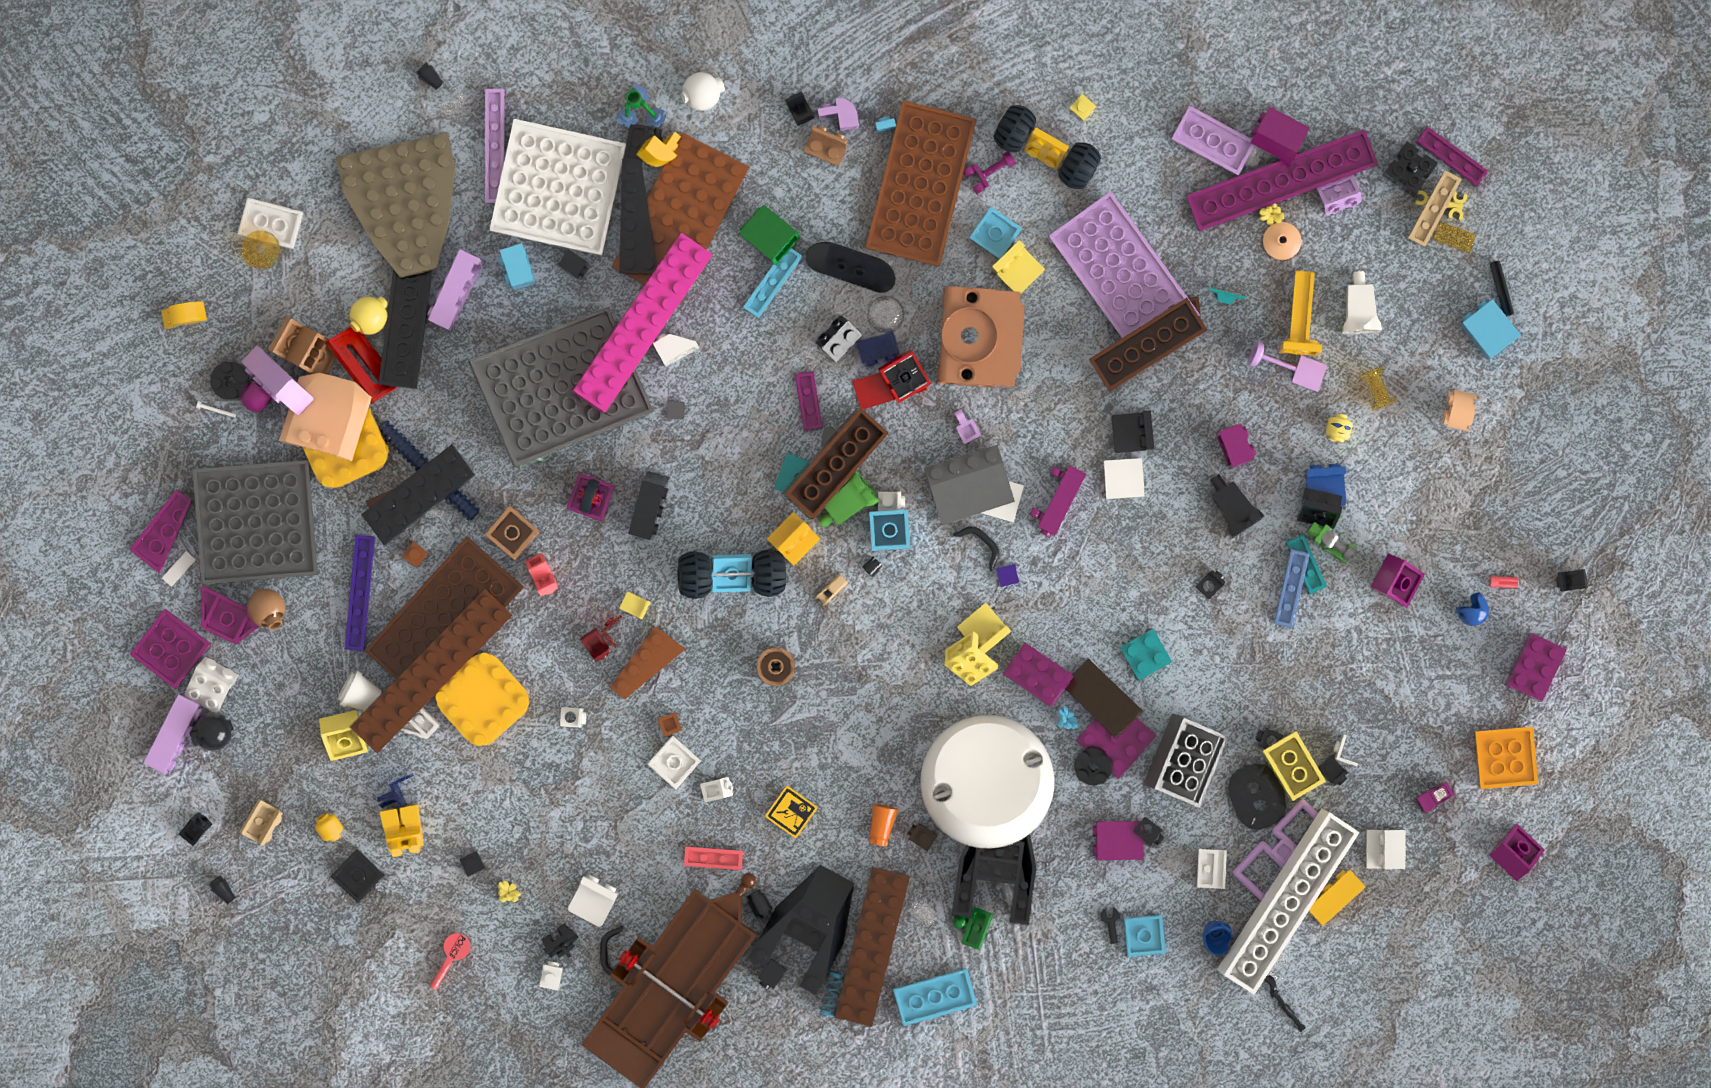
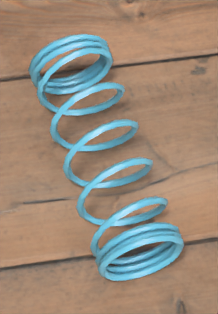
M830 972L829 976L840 981L844 979V975ZM828 981L829 984H831V985H833V986H835V987H837V988H839V989H825V990H826L827 992H830V993H832V994L838 996L837 994H835V993H833V992H831V991H840L841 988L838 987V986H836V985H834V984H832V983H842V982ZM825 996L824 999L829 1000L835 1003L836 1005L822 1004L823 1007L828 1008L833 1012L821 1010L820 1013L834 1017L835 1011L827 1006H837V1003L828 998H839V996Z

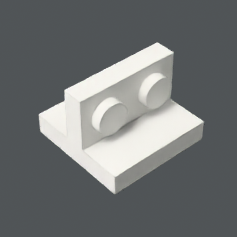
M1366 830V868L1405 869V830Z

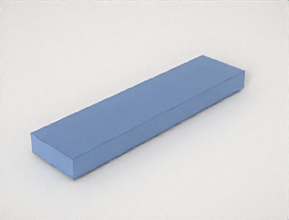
M1295 549L1290 551L1274 624L1293 628L1310 556L1308 552Z

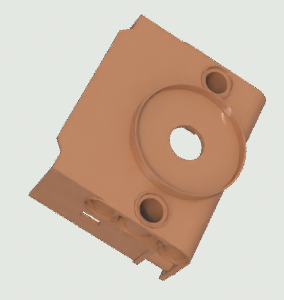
M951 286L944 288L940 359L937 376L938 385L953 384V386L1014 389L1015 376L1021 370L1025 308L1020 302L1021 292ZM970 295L975 296L977 301L969 303L966 297ZM971 327L977 331L978 339L975 343L966 344L962 341L961 333L965 328ZM968 371L972 374V378L965 380L962 378L961 373Z

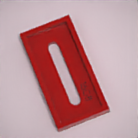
M349 327L325 343L353 381L372 397L371 404L399 388L379 385L382 358L364 334L359 331L355 332ZM347 345H350L351 347L353 346L354 351L357 353V355L360 357V359L363 361V363L366 365L369 371H372V375L378 381V384L373 383V381L370 379V377L367 375V373L364 371V369L361 367L358 361L348 350Z

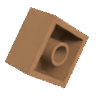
M509 506L485 536L516 561L541 531L514 508Z

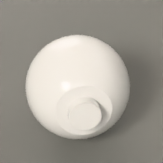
M705 72L694 73L683 84L681 92L682 101L695 110L703 111L710 109L719 100L720 93L724 92L723 82L720 77L714 79L712 75Z

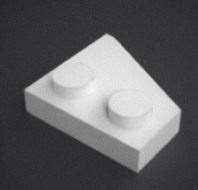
M422 708L401 731L428 739L441 724Z

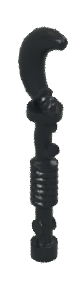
M1267 974L1263 981L1267 982L1270 986V996L1272 998L1275 997L1278 1001V1006H1282V1010L1294 1021L1297 1029L1300 1032L1306 1028L1305 1025L1300 1023L1294 1011L1278 995L1279 991L1276 990L1275 979Z

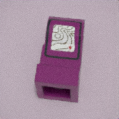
M1446 781L1420 794L1415 799L1422 812L1427 813L1454 796V793Z

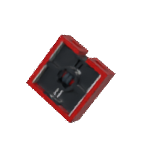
M911 349L878 368L884 381L891 385L889 390L898 403L931 384Z

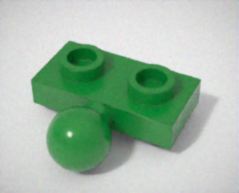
M974 907L969 921L967 918L955 916L952 921L953 926L959 930L966 928L961 943L981 950L994 914Z

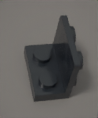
M1151 410L1143 411L1142 413L1111 416L1115 453L1154 449Z

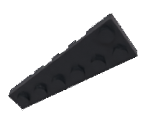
M622 159L619 273L652 274L657 265L641 159Z

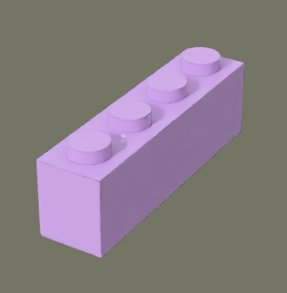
M178 694L144 764L163 774L173 770L176 764L174 759L177 754H181L185 746L183 744L185 737H189V732L193 731L191 726L193 721L198 720L202 713L200 709L201 704Z

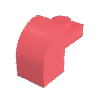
M543 553L525 561L540 596L551 594L554 590L558 589V584Z

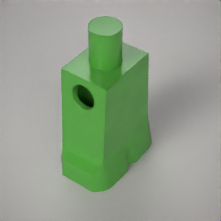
M856 471L849 478L847 484L825 506L827 512L818 518V521L824 528L834 520L840 525L865 507L880 502V499L872 486Z

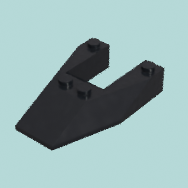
M1030 834L1013 844L1003 847L978 848L965 845L959 859L951 916L971 918L976 879L1014 884L1009 924L1029 926L1037 868Z
M820 865L776 906L748 959L766 967L783 934L789 935L818 951L799 985L803 989L817 995L844 944L854 883Z

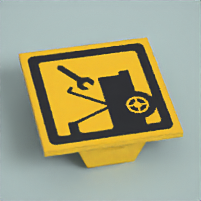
M786 786L764 817L796 839L818 807L789 786Z

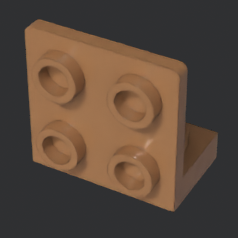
M817 125V127L812 126L811 135L803 152L839 167L848 146L845 136L836 132L834 135L827 132L828 129Z

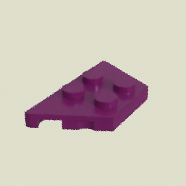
M202 585L201 628L237 645L260 627L251 621L246 606Z

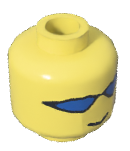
M1336 414V417L1328 419L1325 434L1329 437V440L1344 443V440L1350 438L1353 424L1350 420H1347L1348 416Z

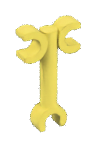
M1420 190L1417 194L1423 196V201H1415V204L1418 206L1427 203L1430 197L1427 196L1426 192ZM1455 192L1452 196L1453 201H1450L1446 207L1451 209L1448 213V218L1451 219L1452 214L1457 212L1459 214L1458 221H1461L1463 218V203L1467 200V194H1463V199L1458 200L1456 197L1457 192Z

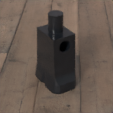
M1220 474L1210 480L1217 491L1212 495V499L1228 524L1231 538L1236 537L1264 518L1263 513L1251 505L1234 481L1226 485Z

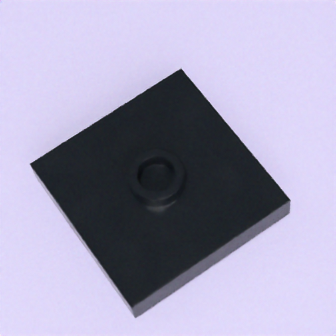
M356 849L330 877L359 903L385 874L359 849Z

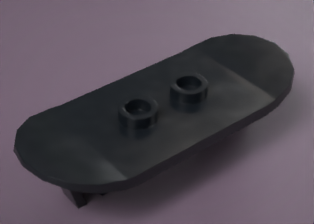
M833 242L816 243L806 252V262L816 272L878 293H886L895 285L896 277L893 269L880 258Z

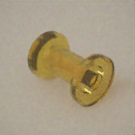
M1384 366L1359 375L1360 380L1366 379L1376 404L1372 405V411L1397 402L1396 397L1390 398L1380 374L1384 372Z

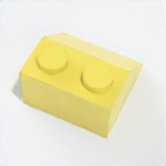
M357 710L319 719L321 736L330 761L368 752L367 744L349 727L359 717Z

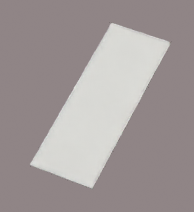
M186 551L162 579L172 587L196 559Z

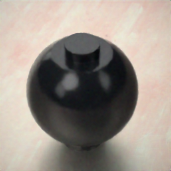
M210 712L202 715L196 721L194 730L189 732L194 747L200 745L206 750L215 751L222 749L229 743L232 737L231 731L234 728L230 719L226 720L225 716L220 713Z

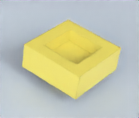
M1081 94L1069 109L1084 121L1096 106Z

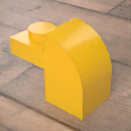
M674 132L662 142L654 135L644 142L636 155L651 166H663L677 156L673 151L678 147L677 142L681 136Z
M204 302L181 303L161 310L164 329L197 324L207 320Z

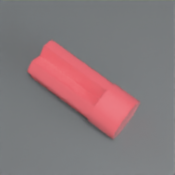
M1490 576L1489 585L1495 588H1517L1518 577Z

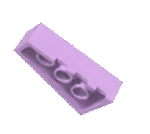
M459 249L458 254L455 256L450 271L445 276V283L442 289L440 288L435 299L437 301L435 305L430 307L427 314L429 322L450 332L484 264L480 258Z
M258 345L242 360V363L247 367L245 371L268 394H271L270 396L277 403L282 401L298 416L313 401L314 398Z

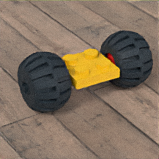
M1021 105L1010 106L1000 120L993 135L996 144L1005 151L1018 152L1022 149L1025 142L1028 141L1024 151L1031 157L1041 160L1048 167H1053L1057 170L1060 163L1064 161L1059 169L1058 176L1067 187L1073 189L1085 188L1101 161V155L1098 150L1091 144L1077 142L1067 155L1066 152L1069 146L1038 128H1035L1031 134L1036 124V117L1028 108Z

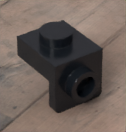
M803 92L793 94L785 100L797 126L815 118Z
M1586 570L1558 572V577H1556L1557 587L1560 588V591L1588 588Z

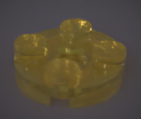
M266 230L254 231L247 235L242 242V257L251 267L268 268L279 258L281 252L279 241L272 233ZM257 245L265 247V254L262 252L257 253Z

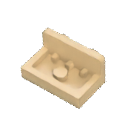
M258 799L242 826L240 833L264 846L265 843L270 841L275 826L280 824L283 813L278 808Z

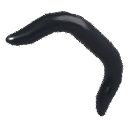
M966 527L953 533L955 537L976 534L988 545L992 551L989 569L991 572L993 571L999 557V549L996 543L984 531L977 527Z
M624 926L608 931L600 942L601 966L609 976L614 970L608 964V941L613 936L618 935Z

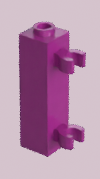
M1070 465L1066 472L1053 466L1050 474L1061 479V482L1046 512L1043 513L1033 507L1029 514L1041 520L1038 526L1041 529L1039 533L1049 538L1051 535H1056L1086 476V473Z

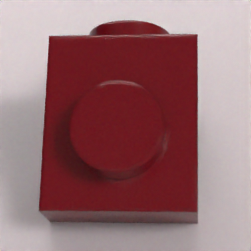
M596 628L580 638L595 662L605 659L611 652Z

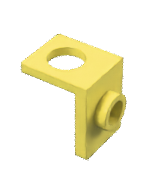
M627 592L620 605V609L643 620L651 602Z

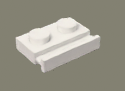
M1198 849L1197 888L1225 889L1227 850Z

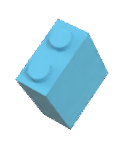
M1493 299L1489 302L1484 300L1477 306L1479 310L1474 314L1470 311L1462 318L1464 322L1460 324L1487 360L1492 359L1521 336Z

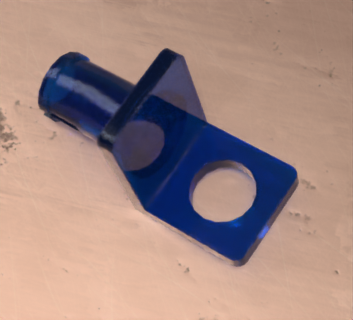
M410 774L390 783L391 791L377 797L378 802L386 800L380 803L379 806L384 808L396 801L400 808L406 806V800L398 784L414 775Z

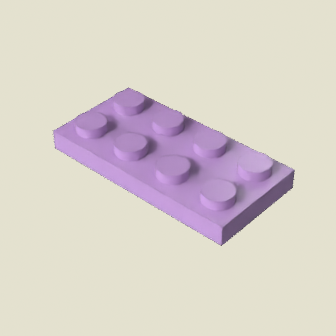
M1192 106L1188 107L1171 138L1172 141L1236 176L1241 172L1255 146L1250 143L1252 139Z

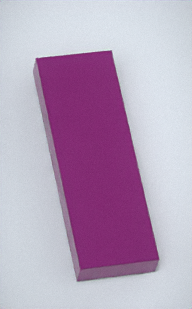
M814 371L795 374L803 430L822 429Z

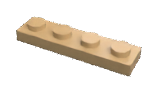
M1446 170L1443 171L1408 236L1409 239L1424 247L1426 246L1461 182V178Z

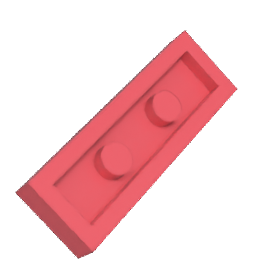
M685 847L684 866L742 870L743 851Z

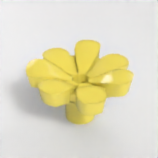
M1276 204L1267 206L1266 209L1261 208L1259 212L1261 214L1260 220H1267L1268 225H1272L1273 221L1281 223V219H1284V213L1281 212Z
M507 881L499 882V900L501 902L506 900L516 902L521 895L519 891L515 890L517 886L514 883L509 886Z

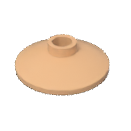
M1274 223L1264 233L1263 246L1267 254L1272 258L1287 260L1293 257L1300 249L1301 236L1296 227L1290 223ZM1285 237L1286 243H1280L1279 238Z

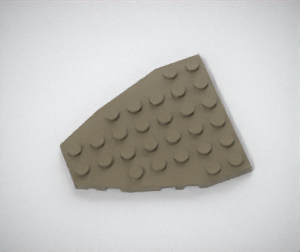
M448 132L336 157L344 196L373 245L401 278L437 270L440 255L444 248L445 237L449 230L451 201L454 191L453 184L456 175Z

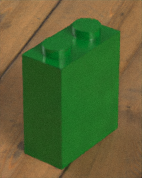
M764 204L761 208L755 210L753 217L749 222L742 225L739 232L740 236L776 266L801 238L795 229Z

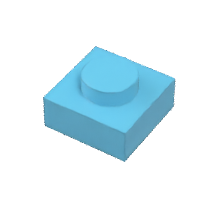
M890 117L878 119L879 122H876L875 125L877 133L896 128L894 118L890 119Z

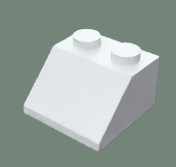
M665 333L656 337V342L653 343L665 367L699 349L696 341L672 334L666 336Z

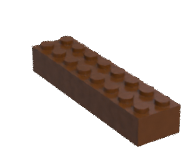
M872 867L835 1018L870 1027L873 1026L910 876Z

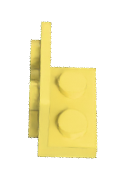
M1020 240L992 266V270L1013 292L1022 293L1045 271V268L1024 248L1025 245Z
M987 603L983 604L957 626L964 637L972 631L979 635L978 649L984 654L1011 632Z
M974 631L945 650L944 663L947 668L970 686L998 669V664L978 649L979 635Z

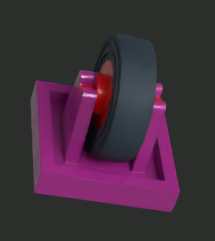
M579 473L566 509L603 522L615 485Z

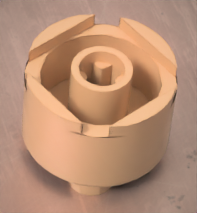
M1459 390L1449 391L1446 400L1448 402V410L1443 412V424L1448 428L1469 432V426L1472 425L1476 409L1473 399L1477 400V394Z

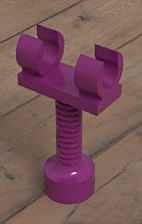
M1007 151L1002 154L1000 161L985 170L980 171L975 163L965 169L963 173L966 178L975 173L978 174L982 182L973 187L975 193L978 194L989 187L985 179L986 176L988 177L989 174H993L994 171L996 172L1004 166H1009L1010 168L1016 162L1011 153Z

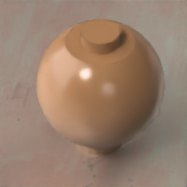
M258 589L254 591L247 604V613L251 621L260 627H268L269 630H276L283 624L282 619L285 615L286 605L282 596L271 589Z

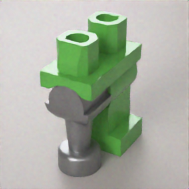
M1314 522L1306 532L1314 538L1312 543L1316 546L1320 545L1321 548L1345 564L1356 550V546L1352 543L1345 546L1338 540L1336 533L1329 531L1330 527L1328 525L1321 527Z

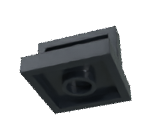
M1305 488L1297 521L1309 524L1316 522L1320 526L1328 525L1334 529L1342 511V496Z

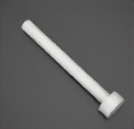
M198 401L196 406L198 409L204 408L234 418L237 415L204 405L201 401Z

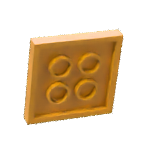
M1533 727L1474 732L1480 789L1538 784Z

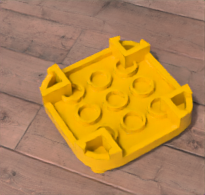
M368 407L352 461L303 447L316 478L323 486L332 488L344 487V485L384 467L388 458L389 448L385 444L370 407Z
M487 653L477 654L469 659L435 696L441 712L466 740L477 746L489 745L526 713L529 706V694L497 657Z

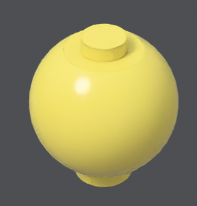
M370 296L358 299L352 305L349 313L351 328L355 332L359 331L366 335L378 333L386 325L389 303L382 296L378 299Z

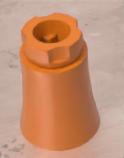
M872 804L869 843L887 846L899 809L882 804Z

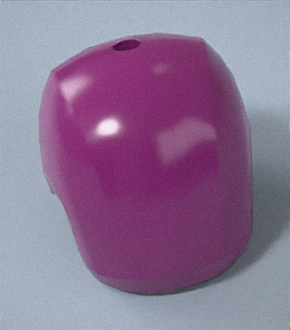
M251 382L242 391L240 402L249 411L258 413L269 404L271 394H268L259 384Z

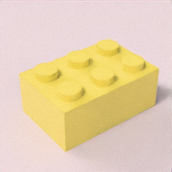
M1296 731L1261 751L1290 801H1294L1326 782Z

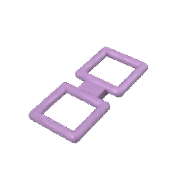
M1300 799L1272 829V833L1280 841L1273 848L1265 841H1261L1233 870V875L1260 901H1262L1266 893L1264 894L1242 872L1262 851L1270 856L1281 868L1284 867L1297 845L1282 832L1283 828L1302 808L1313 819L1318 814L1304 799Z

